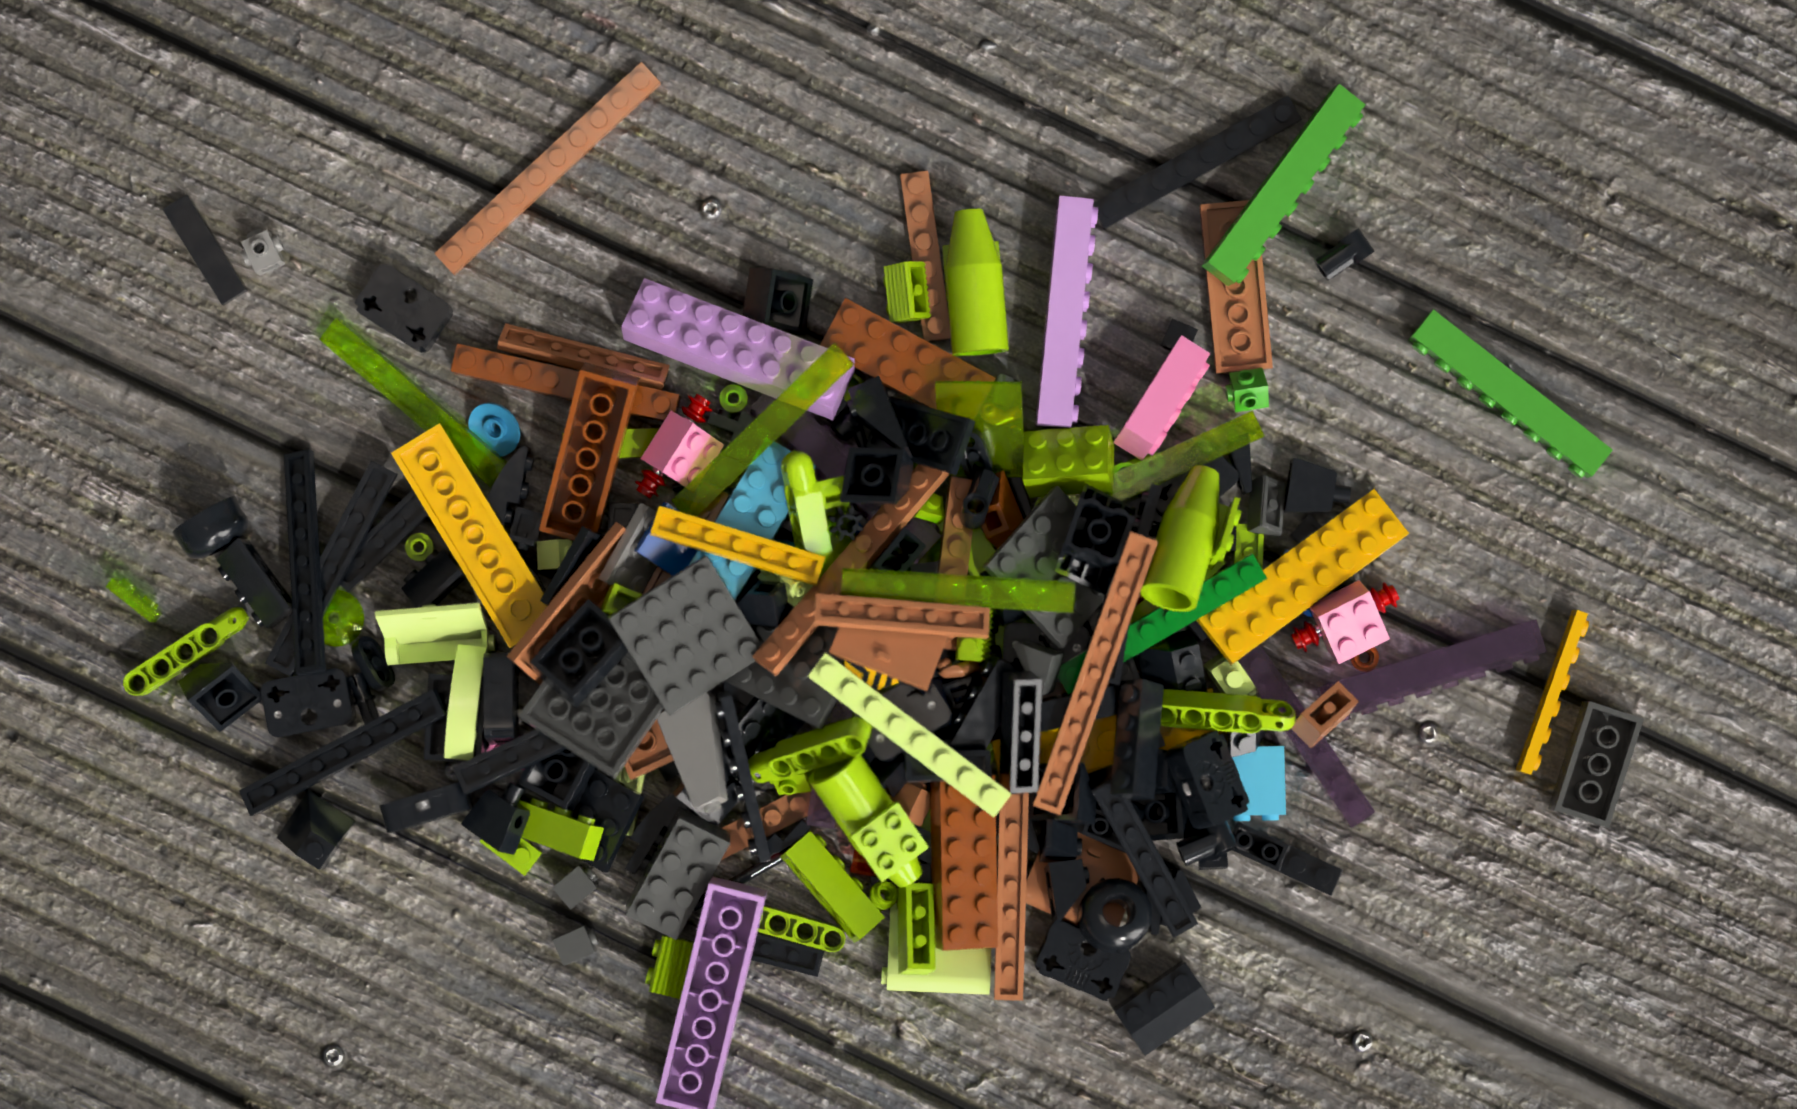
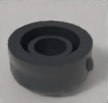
M231 496L191 517L174 529L172 533L188 557L203 559L223 550L236 539L242 537L248 528V518L240 508L236 497Z
M1102 877L1084 895L1078 906V926L1083 937L1094 948L1103 952L1123 954V951L1129 950L1138 944L1148 932L1152 919V904L1149 902L1144 891L1135 883L1126 879H1105ZM1108 903L1120 904L1127 913L1126 924L1121 927L1109 924L1103 916L1104 905Z

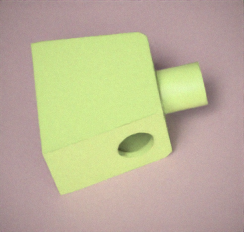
M1219 653L1203 664V668L1221 693L1249 696L1256 694V686L1238 661L1230 665L1222 653Z

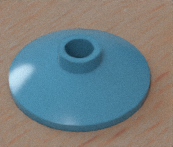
M487 402L478 405L471 412L468 421L469 432L473 441L484 452L494 456H504L511 453L518 446L520 428L516 418L507 408L497 403Z

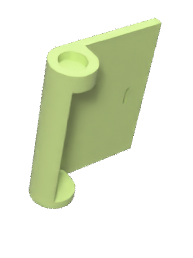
M479 603L436 606L433 604L423 605L422 608L375 611L376 620L385 639V657L388 666L455 660L458 645L487 647V653L496 651L495 635L489 634Z
M897 903L890 908L888 967H882L881 984H887V990L990 994L991 948L943 951L935 947L936 970L927 975L899 974Z

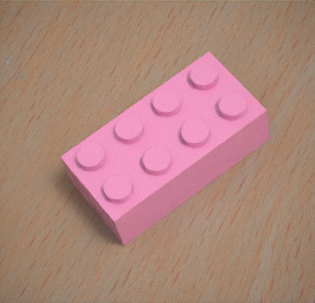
M1181 335L1113 443L1143 461L1147 454L1153 456L1168 434V430L1181 413V409L1191 397L1199 380L1210 366L1206 363V360L1211 353Z

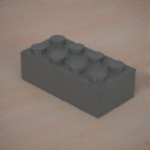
M1582 701L1548 809L1609 828L1644 719L1591 701Z
M678 808L626 903V916L677 940L730 845V832L684 809Z

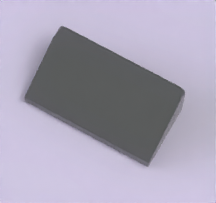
M1266 475L1252 480L1247 531L1275 536L1282 535L1286 483Z

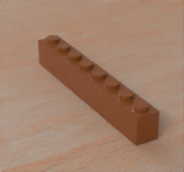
M462 344L456 345L451 372L456 375L569 401L573 399L579 371ZM638 385L631 415L664 422L670 411L678 413L681 396Z

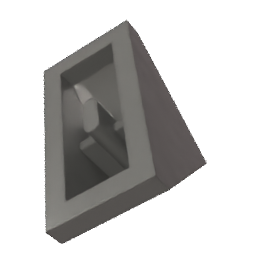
M1030 640L1013 644L1024 670L1031 671L1042 679V696L1054 692L1064 653Z

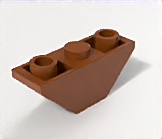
M1004 470L995 474L1000 480L988 509L985 523L982 526L986 539L997 548L1003 544L1024 520Z

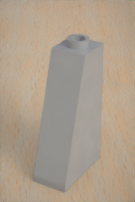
M709 692L704 693L669 716L664 711L657 718L695 810L705 812V814L717 811L721 808V803L728 801L719 719L714 705L716 699Z

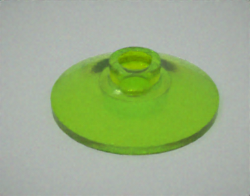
M337 590L323 617L325 645L333 647L347 645L354 641L362 631L364 625L363 608L360 602L348 592ZM332 613L339 615V621L335 624L329 620Z

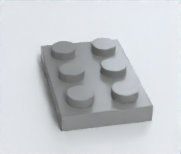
M640 503L599 579L610 585L616 583L640 594L644 591L656 565L634 550L654 520L657 513L655 510Z

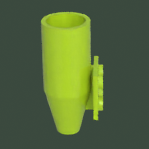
M983 209L955 211L949 245H942L952 355L978 356L1009 351L999 241L993 240Z
M1203 465L1193 466L1163 513L1156 536L1158 543L1140 591L1147 601L1163 609L1178 612L1194 610L1198 603L1207 568L1212 570L1218 561H1223L1226 551L1229 552L1234 540V535L1231 532L1233 527L1237 526L1242 510L1237 509L1240 498L1234 497L1229 506L1219 503V473L1213 468Z
M861 754L817 768L811 773L809 783L855 850L867 860L881 882L889 878L898 887L902 888L912 884L921 876L922 869L917 856L929 847L897 801L893 803Z

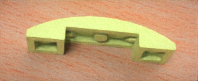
M458 645L447 715L444 758L468 761L474 758L482 676H484L483 660L484 653H487V647Z

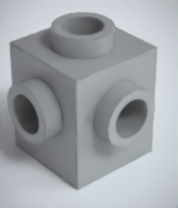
M257 229L246 235L247 239L241 241L244 250L240 251L246 265H252L255 273L258 275H264L286 264L280 252L284 250V247L277 234L273 236L268 230L262 231V229Z

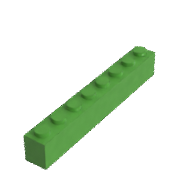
M1338 84L1333 87L1201 266L1227 286L1235 282L1241 283L1249 273L1246 267L1251 260L1257 261L1266 248L1263 246L1268 237L1273 239L1280 231L1282 225L1279 222L1284 215L1289 217L1298 206L1295 200L1301 193L1305 195L1313 186L1315 181L1312 177L1317 170L1322 172L1329 164L1331 159L1328 155L1333 149L1338 150L1347 139V136L1344 135L1349 127L1354 128L1362 119L1363 114L1361 110L1366 104L1342 85Z
M1434 309L1428 313L1409 337V340L1413 342L1411 345L1413 349L1423 356L1426 354L1430 355L1436 360L1434 365L1444 373L1449 371L1458 377L1456 382L1464 389L1470 391L1472 388L1480 395L1478 399L1489 408L1495 406L1502 412L1501 417L1513 426L1518 424L1525 430L1523 434L1534 443L1539 441L1547 447L1545 451L1557 461L1562 459L1570 465L1568 470L1579 478L1583 476L1585 478L1592 477L1613 451L1608 445Z

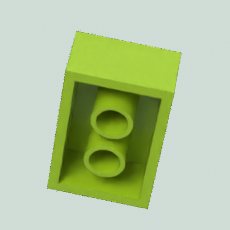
M1109 425L1024 431L1023 482L1029 498L1044 497L1052 487L1057 485L1066 495L1081 494L1085 483L1102 492L1113 491L1114 440Z

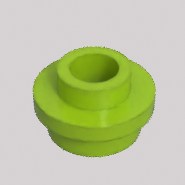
M732 384L726 386L721 391L719 400L723 409L730 413H737L746 407L748 395L743 387ZM732 393H736L739 396V400L735 404L728 401V397Z
M415 533L407 539L405 551L411 559L424 561L434 551V543L428 535ZM422 542L424 544L423 551L416 552L414 549L415 543Z
M879 881L871 887L870 899L877 908L886 910L895 905L898 892L892 883ZM880 892L884 894L885 900L881 897Z

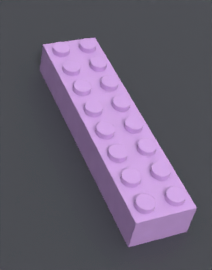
M1059 196L1057 202L1035 427L1071 428L1072 424H1076L1078 420L1079 405H1074V396H1078L1081 390L1082 377H1077V368L1083 366L1084 348H1079L1080 340H1084V337H1086L1087 320H1082V314L1087 312L1090 292L1085 291V284L1090 283L1093 264L1088 263V256H1092L1095 247V235H1090L1091 228H1095L1098 217V207H1093L1094 199Z
M645 278L621 326L623 339L830 420L834 419L855 372V359Z
M712 876L704 900L656 1103L679 1109H715L768 890Z

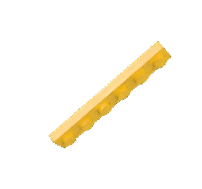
M662 506L658 508L650 535L814 586H817L825 560L824 556Z
M1580 610L1571 611L1516 771L1531 775L1533 770L1537 771L1542 759V755L1539 754L1542 743L1546 744L1551 734V728L1548 727L1552 717L1557 716L1561 701H1558L1561 690H1566L1570 680V674H1567L1571 663L1574 664L1580 651V648L1577 647L1580 636H1585L1589 626V621L1586 620L1588 613Z

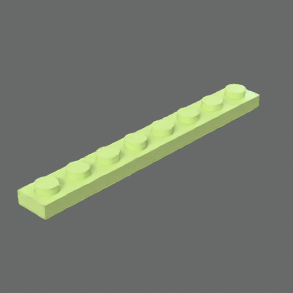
M827 653L823 655L808 675L809 678L991 816L995 817L1011 796L1009 791Z

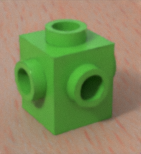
M1263 368L1229 373L1230 384L1225 385L1227 401L1233 402L1235 412L1269 407L1268 384Z

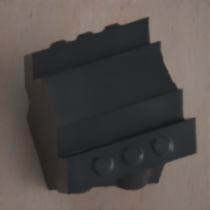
M1085 483L1054 571L1103 595L1107 594L1135 518L1136 508Z

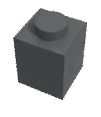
M580 864L553 887V890L571 910L599 887L595 882L599 878L589 866L584 868Z
M586 924L552 940L563 966L597 951L595 945L599 944L594 929H588Z

